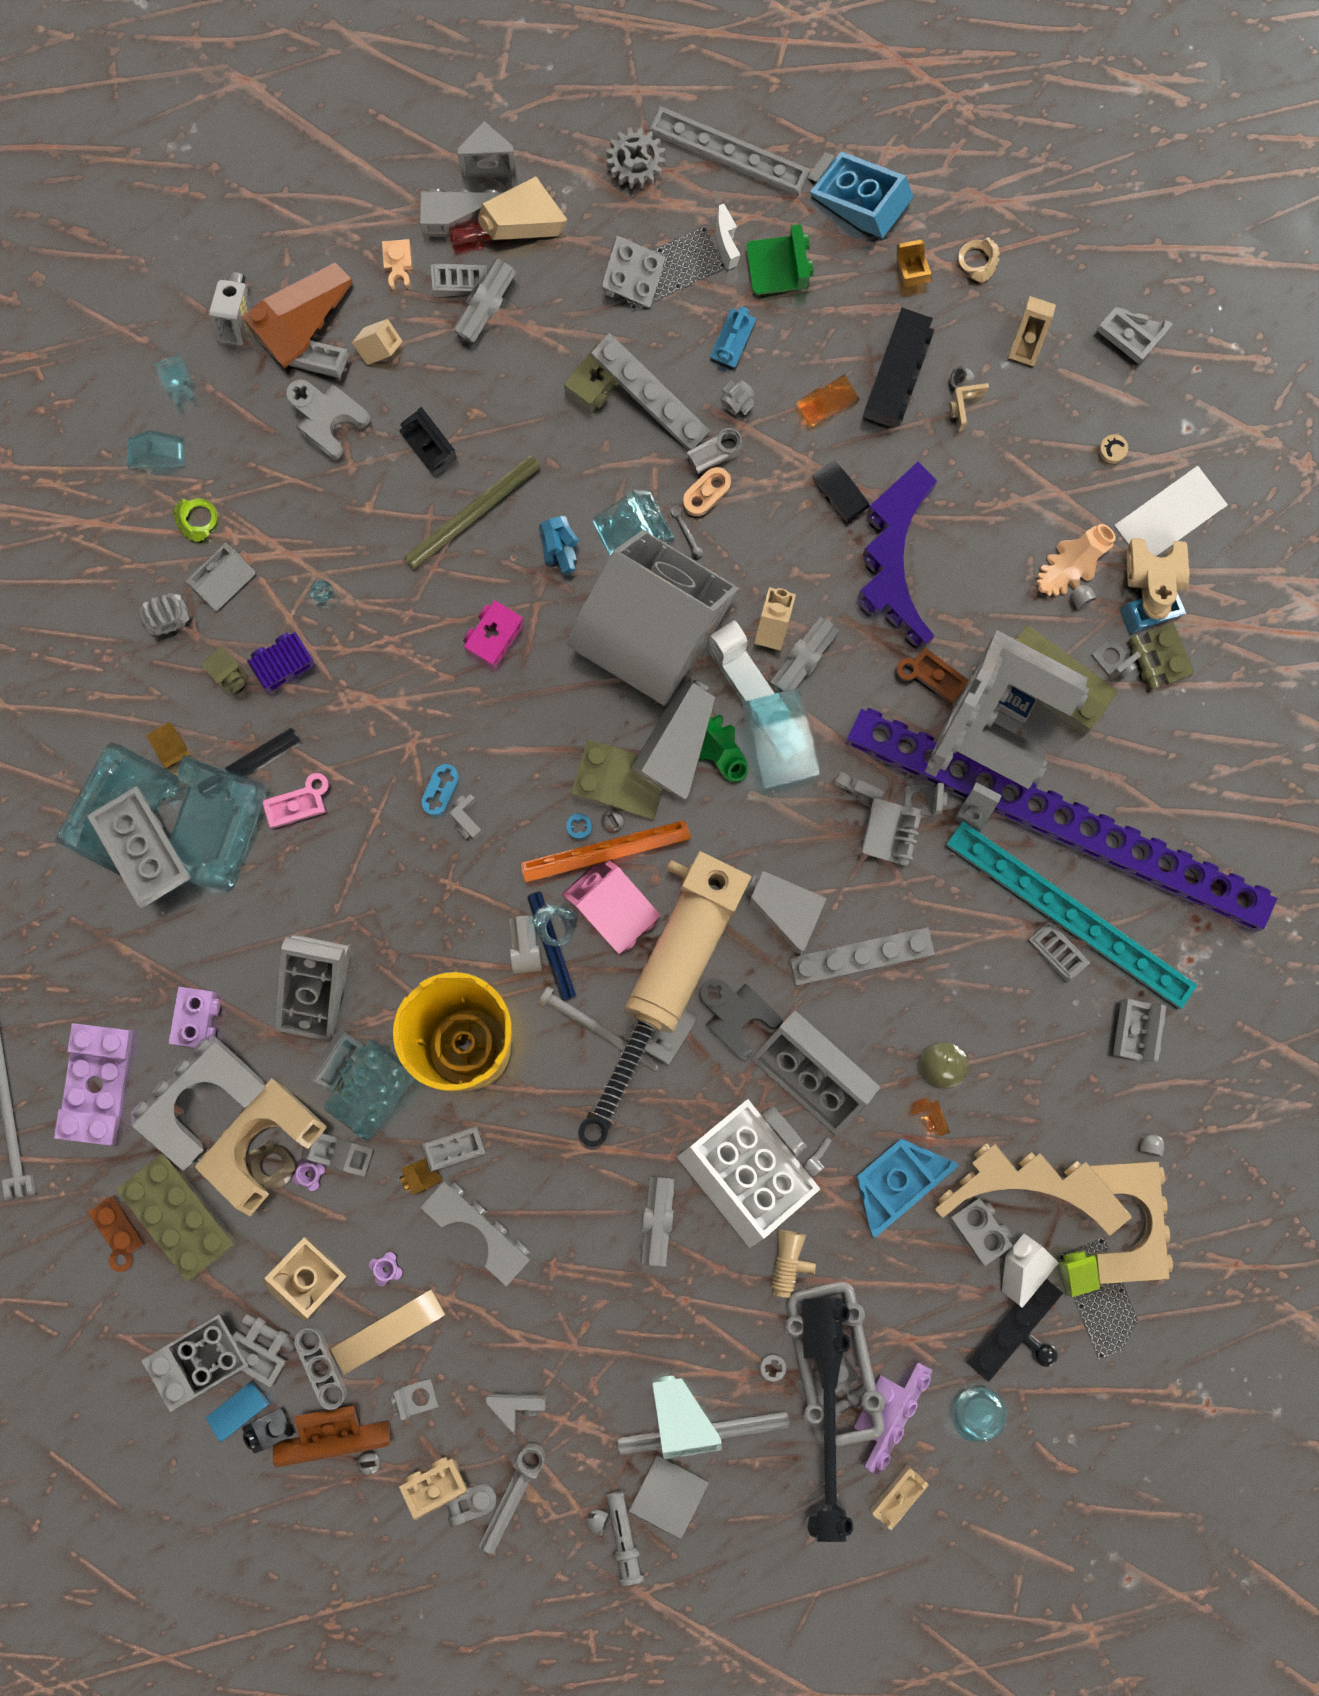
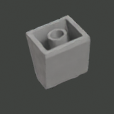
M762 871L760 877L754 875L747 895L752 896L749 904L788 947L800 956L805 951L827 898L765 871Z

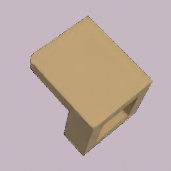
M387 318L364 327L352 341V344L364 362L369 365L392 356L403 341Z

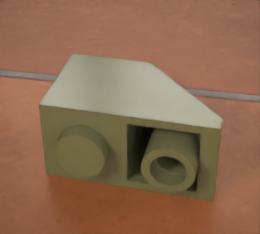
M222 646L200 664L226 694H229L231 691L233 693L237 692L246 683L245 679L248 675Z

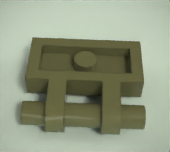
M1174 622L1148 631L1146 637L1149 643L1143 644L1140 635L1129 639L1133 648L1131 650L1132 655L1136 652H1139L1141 655L1138 659L1142 669L1140 674L1143 681H1147L1150 691L1161 687L1158 676L1163 675L1166 685L1195 674ZM1148 653H1154L1159 666H1152Z

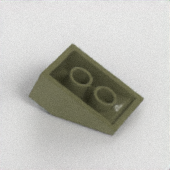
M587 739L572 790V798L654 821L663 788L631 768L638 755Z

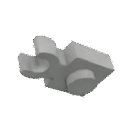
M843 772L839 773L834 784L852 792L853 795L857 796L856 801L871 807L874 798L881 799L884 791L861 780H856Z

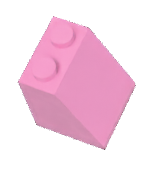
M611 861L593 864L561 894L618 954L632 948L636 943L635 939L643 932L651 930L656 925V920L661 916L623 871Z

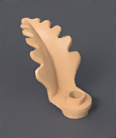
M1100 524L1089 529L1079 539L1059 542L1057 549L1060 555H1048L1047 561L1051 566L1043 565L1040 567V570L1044 573L1037 574V577L1040 579L1036 581L1039 585L1038 590L1049 596L1052 593L1054 596H1058L1060 589L1061 593L1065 595L1068 591V584L1074 590L1080 586V577L1086 581L1092 580L1095 575L1098 558L1113 547L1116 537L1112 529L1105 524Z

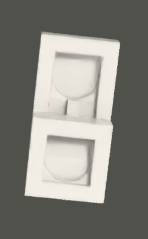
M723 203L719 205L717 211L715 235L722 261L726 269L729 270L737 266L740 253L732 240L737 226Z

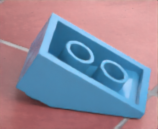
M842 151L810 191L812 197L859 229L880 238L886 235L914 197L905 175Z

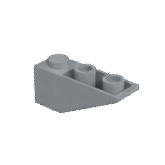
M430 189L428 192H421L420 226L422 234H452L479 221L478 216L482 204L502 193L496 190L472 193L466 189H459L455 192Z

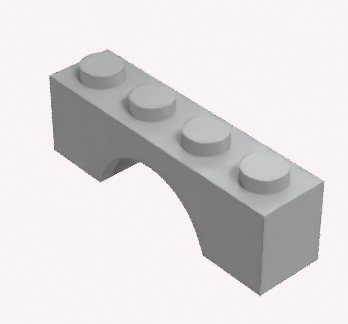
M444 1181L420 1208L441 1227L454 1222H465L478 1228L488 1244V1258L485 1268L507 1286L531 1260L527 1256L530 1250L519 1240L513 1243L505 1236L509 1231L497 1220L492 1224L484 1216L487 1211L475 1200L472 1204L463 1197L466 1192L456 1182L453 1181L449 1184L447 1181Z

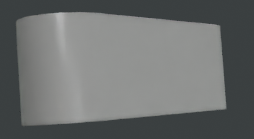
M312 1326L304 1328L295 1337V1348L320 1405L328 1410L336 1409L347 1399V1388L322 1331ZM305 1333H312L316 1337L317 1343L314 1348L310 1349L304 1346L302 1339ZM317 1360H323L327 1363L328 1372L326 1375L321 1376L315 1372L314 1364ZM333 1387L339 1391L340 1399L338 1402L333 1403L327 1400L325 1395L327 1388Z

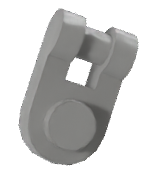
M484 1483L468 1487V1493L445 1504L444 1507L447 1506L450 1515L448 1517L450 1527L491 1512L497 1502V1494L494 1488ZM466 1499L469 1509L461 1512L458 1502Z

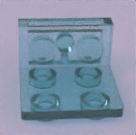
M634 490L593 518V523L610 555L613 550L642 530L647 531L666 544L675 539L650 490Z

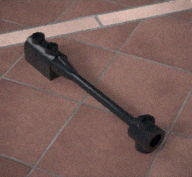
M842 1298L803 1299L804 1359H816L824 1400L825 1505L817 1509L816 1513L810 1515L807 1524L810 1536L816 1538L817 1542H846V1536L851 1535L853 1531L851 1518L846 1517V1510L837 1505L835 1389H837L841 1361L844 1358L843 1352H847L850 1348V1339L848 1335L843 1334V1322L848 1321L850 1311L848 1306L843 1304Z

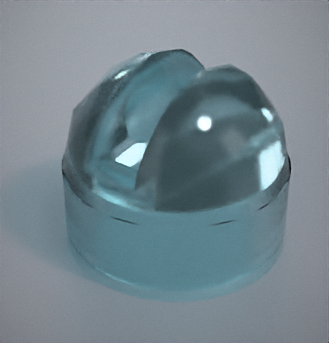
M318 580L313 583L311 596L317 602H327L333 596V586L328 581ZM329 587L330 592L316 596V590Z

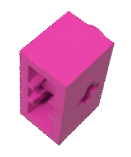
M496 600L490 606L485 605L478 617L481 621L476 629L471 628L463 640L466 643L464 645L465 652L493 670L524 625L522 616ZM496 628L497 637L492 635L488 639L486 631L492 632Z

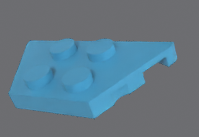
M899 1139L857 1175L870 1233L873 1238L882 1233L959 1165L952 1160H948L903 1139Z

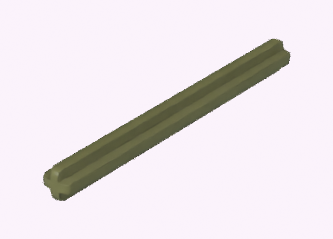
M532 455L527 457L407 553L404 558L409 566L413 569L418 567L539 470L540 464Z

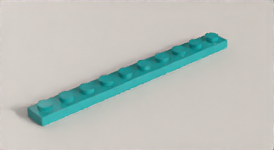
M964 821L961 822L947 842L946 846L1177 1008L1182 1009L1198 985Z

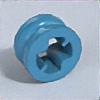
M577 813L568 819L566 828L571 838L583 840L590 835L592 824L586 815ZM581 820L585 821L587 824H584V827L587 829L584 833L579 831L576 834L572 831L574 826L571 825L574 821L578 823Z

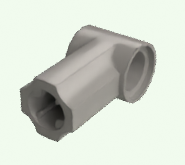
M726 428L719 432L718 436L688 451L687 456L697 474L699 475L727 459L736 458L742 448L741 435L733 428ZM726 439H733L737 445L732 449H726L722 446V442Z
M518 916L509 918L512 942L510 954L513 974L542 971L539 945L537 946L534 917Z

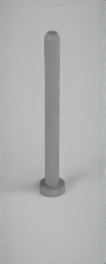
M549 986L546 988L538 1004L543 1007L545 1004H548L619 1050H625L624 1045L628 1044L627 1040L553 995L554 989ZM646 1052L642 1053V1059L638 1061L653 1071H657L661 1065L657 1059Z

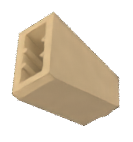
M536 176L483 203L478 216L481 228L488 232L493 240L559 236L562 234L567 222V218Z

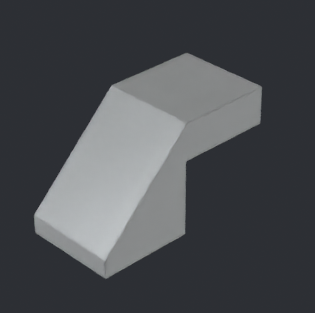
M322 1133L309 1149L303 1148L301 1157L365 1177L374 1149Z

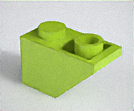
M1079 1250L1063 1255L1064 1260L1059 1261L1058 1268L1067 1296L1075 1297L1100 1289L1095 1255L1085 1254V1251L1080 1252Z

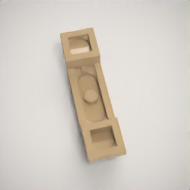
M431 1289L330 1350L345 1375L446 1314Z

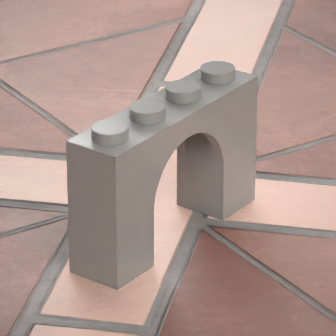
M214 1035L208 1040L206 1038L202 1039L193 1051L195 1053L187 1061L185 1059L180 1061L173 1069L174 1074L167 1081L162 1080L156 1085L152 1091L154 1095L146 1103L141 1101L131 1112L133 1115L131 1117L132 1126L182 1171L204 1150L202 1142L184 1127L174 1115L175 1101L185 1088L200 1082L216 1084L223 1088L244 1108L266 1088L263 1080Z

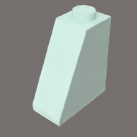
M665 1376L659 1378L658 1382L653 1383L664 1459L722 1450L720 1436L682 1378L676 1379L675 1376Z

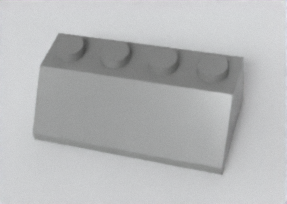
M796 1010L793 1011L751 1058L836 1136L867 1106L881 1088Z

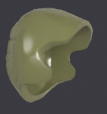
M948 1042L929 1045L921 1052L918 1060V1071L922 1078L937 1087L946 1089L953 1088L963 1082L969 1070L965 1053L957 1045Z

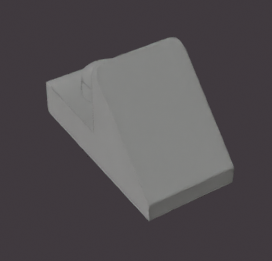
M488 1394L486 1404L510 1431L515 1434L517 1410H522V1415L539 1416V1411H545L546 1396Z

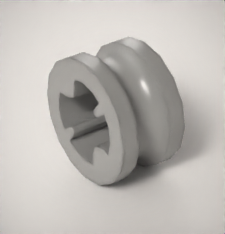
M768 1355L760 1364V1373L766 1380L772 1382L781 1380L787 1370L784 1360L776 1355ZM771 1360H777V1365H781V1371L776 1372L775 1377L769 1376V1371L765 1372V1365L771 1364Z

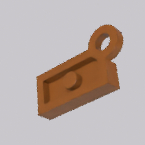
M924 648L915 660L911 658L902 659L898 663L896 670L897 675L902 680L911 681L917 678L950 704L954 703L969 679L927 648ZM903 666H912L913 672L911 674H905L903 672Z
M111 1196L87 1213L113 1251L109 1257L110 1267L114 1271L124 1272L133 1263L131 1253L146 1243L116 1197ZM118 1255H123L126 1258L123 1266H119L116 1263Z

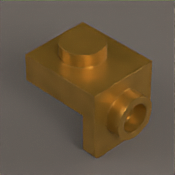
M922 239L897 245V267L904 287L931 282L932 274L925 257V243Z
M425 1158L401 1168L403 1175L399 1177L406 1192L412 1191L413 1195H417L442 1181L437 1170L429 1171Z

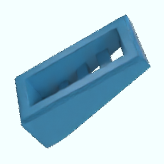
M1178 594L1176 601L1171 606L1172 612L1164 619H1148L1143 610L1142 598L1128 602L1120 609L1130 634L1186 614Z

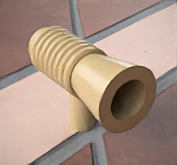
M778 1230V1257H776L775 1273L773 1274L771 1286L774 1289L773 1295L790 1298L791 1292L794 1291L797 1272L815 1275L817 1264L798 1260L807 1236L806 1234L790 1230Z

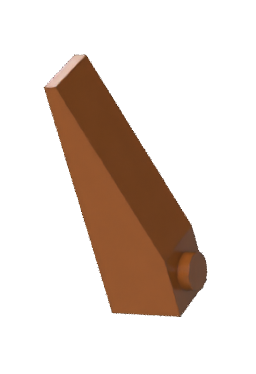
M333 263L263 299L244 314L242 319L253 336L285 368L306 351L311 344L309 340L316 329L320 330L325 323L323 319L330 309L337 306L353 281L336 263Z

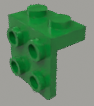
M802 224L791 225L789 236L753 240L747 243L746 251L751 285L755 295L808 289L809 279L814 276L812 259L807 260L806 250H810L808 233L803 234Z

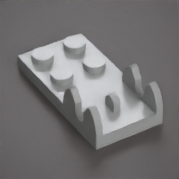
M135 786L87 817L134 900L142 909L191 879L162 829L163 825L151 810L152 806L140 789Z

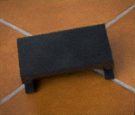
M422 407L400 424L402 428L399 430V433L432 476L457 458L455 449Z

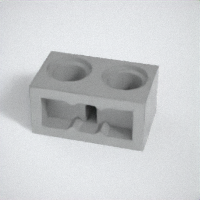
M975 1197L949 1215L948 1218L978 1262L986 1266L1013 1247L1009 1241L1013 1237L1003 1223L998 1225L993 1217L996 1212L988 1200L982 1201L979 1197ZM973 1209L978 1210L981 1214V1221L976 1226L970 1225L967 1220L968 1213ZM993 1233L998 1239V1244L993 1250H988L984 1245V1239L988 1234Z

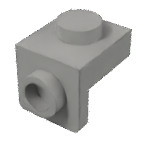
M471 794L466 798L463 795L452 804L453 810L450 812V815L458 823L454 826L455 829L465 839L470 836L476 841L483 833L465 813L476 803V800Z

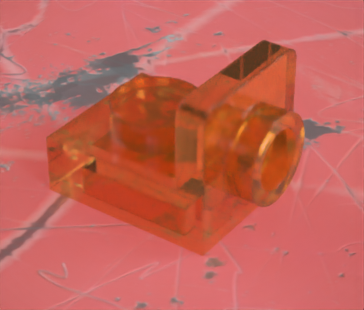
M929 1097L912 1103L914 1108L908 1110L910 1116L924 1111L927 1112L928 1116L924 1117V1121L929 1133L934 1132L936 1137L950 1133L938 1100L930 1102Z

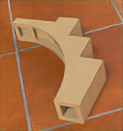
M986 1144L974 1154L977 1159L973 1162V1165L978 1169L979 1173L975 1175L971 1171L959 1181L962 1187L953 1194L949 1190L937 1200L940 1205L935 1209L944 1218L964 1200L995 1190L1026 1189L1047 1193L1070 1202L1092 1217L1109 1236L1132 1218L1131 1214L1087 1162L1080 1165L1076 1161L1064 1171L1067 1177L1063 1180L1041 1153L1035 1156L1031 1152L1019 1162L1022 1168L1018 1171L996 1144L991 1148Z

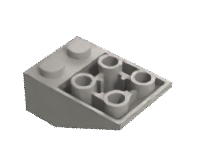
M220 1314L141 1360L170 1412L248 1366Z

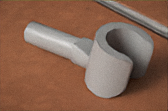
M828 1137L825 1138L817 1152L804 1163V1169L811 1177L818 1174L824 1168L818 1160L832 1142Z

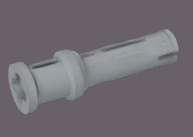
M624 1492L606 1495L617 1550L614 1552L613 1558L618 1563L620 1574L619 1586H628L644 1581V1576L640 1575L637 1559L640 1555L639 1550L633 1546Z

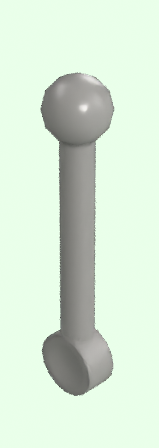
M673 506L671 508V515L677 518L693 549V557H701L702 549L697 547L681 516V507Z

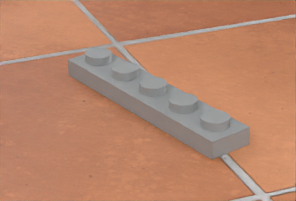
M611 333L589 354L688 451L694 449L709 433L710 430Z
M929 927L795 956L789 958L795 986L930 957L934 956L935 952Z

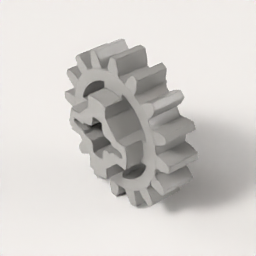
M630 127L628 128V135L618 132V141L611 139L610 147L612 149H607L606 155L609 158L607 160V168H612V178L619 175L620 185L628 181L630 189L633 188L634 183H638L640 188H644V181H648L652 185L654 183L653 175L658 177L662 175L660 167H665V159L662 158L665 156V148H659L661 146L660 138L652 140V131L644 135L643 128L640 127L637 133H633ZM649 149L652 151L654 155V161L652 160V157L648 155ZM618 156H620V160L624 161L623 167L618 162Z

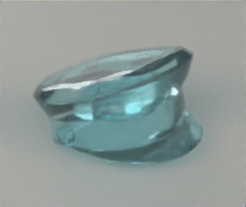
M981 1387L966 1392L959 1400L956 1408L955 1426L958 1433L964 1439L972 1442H986L996 1438L1003 1431L1006 1423V1406L1002 1398L993 1390Z

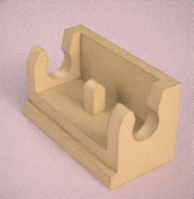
M906 1464L869 1510L872 1515L892 1530L928 1487L929 1483Z

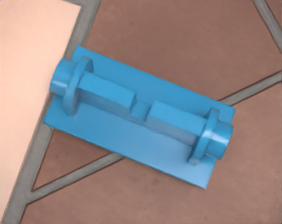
M747 308L730 309L710 358L733 368L736 367L756 321V318L748 315L749 310Z

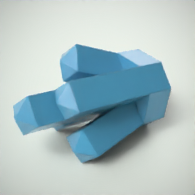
M559 516L540 523L538 528L542 537L544 561L550 565L558 562L562 573L572 574L576 570L574 563L577 560L573 547L577 545L579 539L569 527L567 518Z

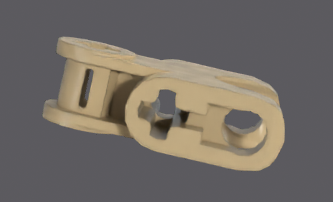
M1132 538L1126 551L1128 586L1142 588L1143 610L1147 616L1157 620L1164 619L1169 615L1171 606L1177 599V590L1186 591L1189 584L1187 543L1174 541L1167 557L1160 558L1148 551L1146 540Z

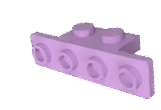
M918 1363L905 1388L880 1375L876 1383V1390L885 1399V1407L882 1411L884 1431L879 1438L875 1439L877 1443L864 1467L866 1470L879 1475L888 1466L891 1459L890 1453L894 1445L902 1439L904 1434L903 1428L908 1418L914 1415L920 1394L930 1384L932 1369ZM864 1409L854 1426L858 1431L873 1427L870 1414Z

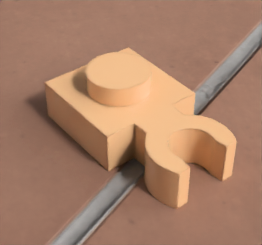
M410 240L382 241L385 272L392 271L388 277L391 290L395 289L394 282L399 278L404 280L405 288H409V276L404 270H412Z

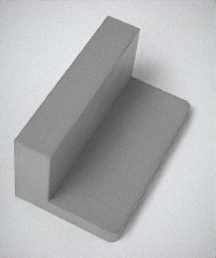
M225 542L185 582L212 609L218 611L255 575V571Z

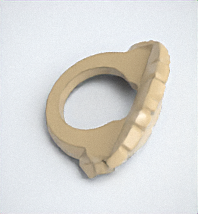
M989 237L983 241H969L959 251V264L966 273L970 274L973 280L981 283L986 282L993 276L996 266H998L999 247ZM971 249H981L989 257V260L985 266L973 268L965 263V254Z

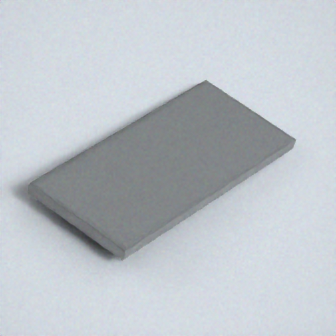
M825 152L807 179L818 182L836 156Z

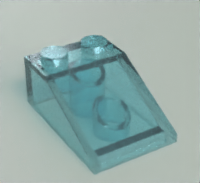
M800 688L756 698L743 703L742 709L764 789L820 775Z

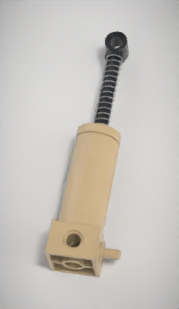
M699 851L694 864L691 863L689 868L673 860L669 862L667 871L684 878L681 883L683 886L678 897L679 899L624 1007L625 1011L638 1022L634 1025L635 1030L632 1031L631 1038H628V1044L624 1045L625 1050L621 1052V1058L617 1059L618 1064L614 1066L615 1070L611 1072V1078L608 1079L607 1086H604V1092L600 1093L601 1098L597 1100V1106L593 1107L594 1112H588L585 1120L579 1127L578 1141L585 1149L596 1150L605 1143L612 1125L610 1122L612 1113L615 1114L613 1111L615 1107H618V1101L622 1100L620 1097L622 1093H625L624 1089L628 1086L629 1079H632L630 1077L633 1072L635 1073L636 1065L639 1066L637 1063L639 1059H642L641 1055L645 1052L646 1045H649L647 1043L649 1039H652V1033L655 1031L674 1033L679 1023L678 1021H680L727 923H730L752 876ZM709 885H716L720 890H713ZM592 1126L598 1128L601 1132V1137L597 1141H589L584 1135L586 1128Z

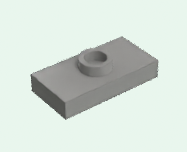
M309 340L311 344L306 351L289 364L293 367L340 378L350 354L347 349Z
M975 783L954 820L959 823L964 821L980 832L1002 795L979 783Z
M338 1029L307 1078L333 1092L363 1046V1043Z
M477 1126L421 1144L430 1172L485 1154Z

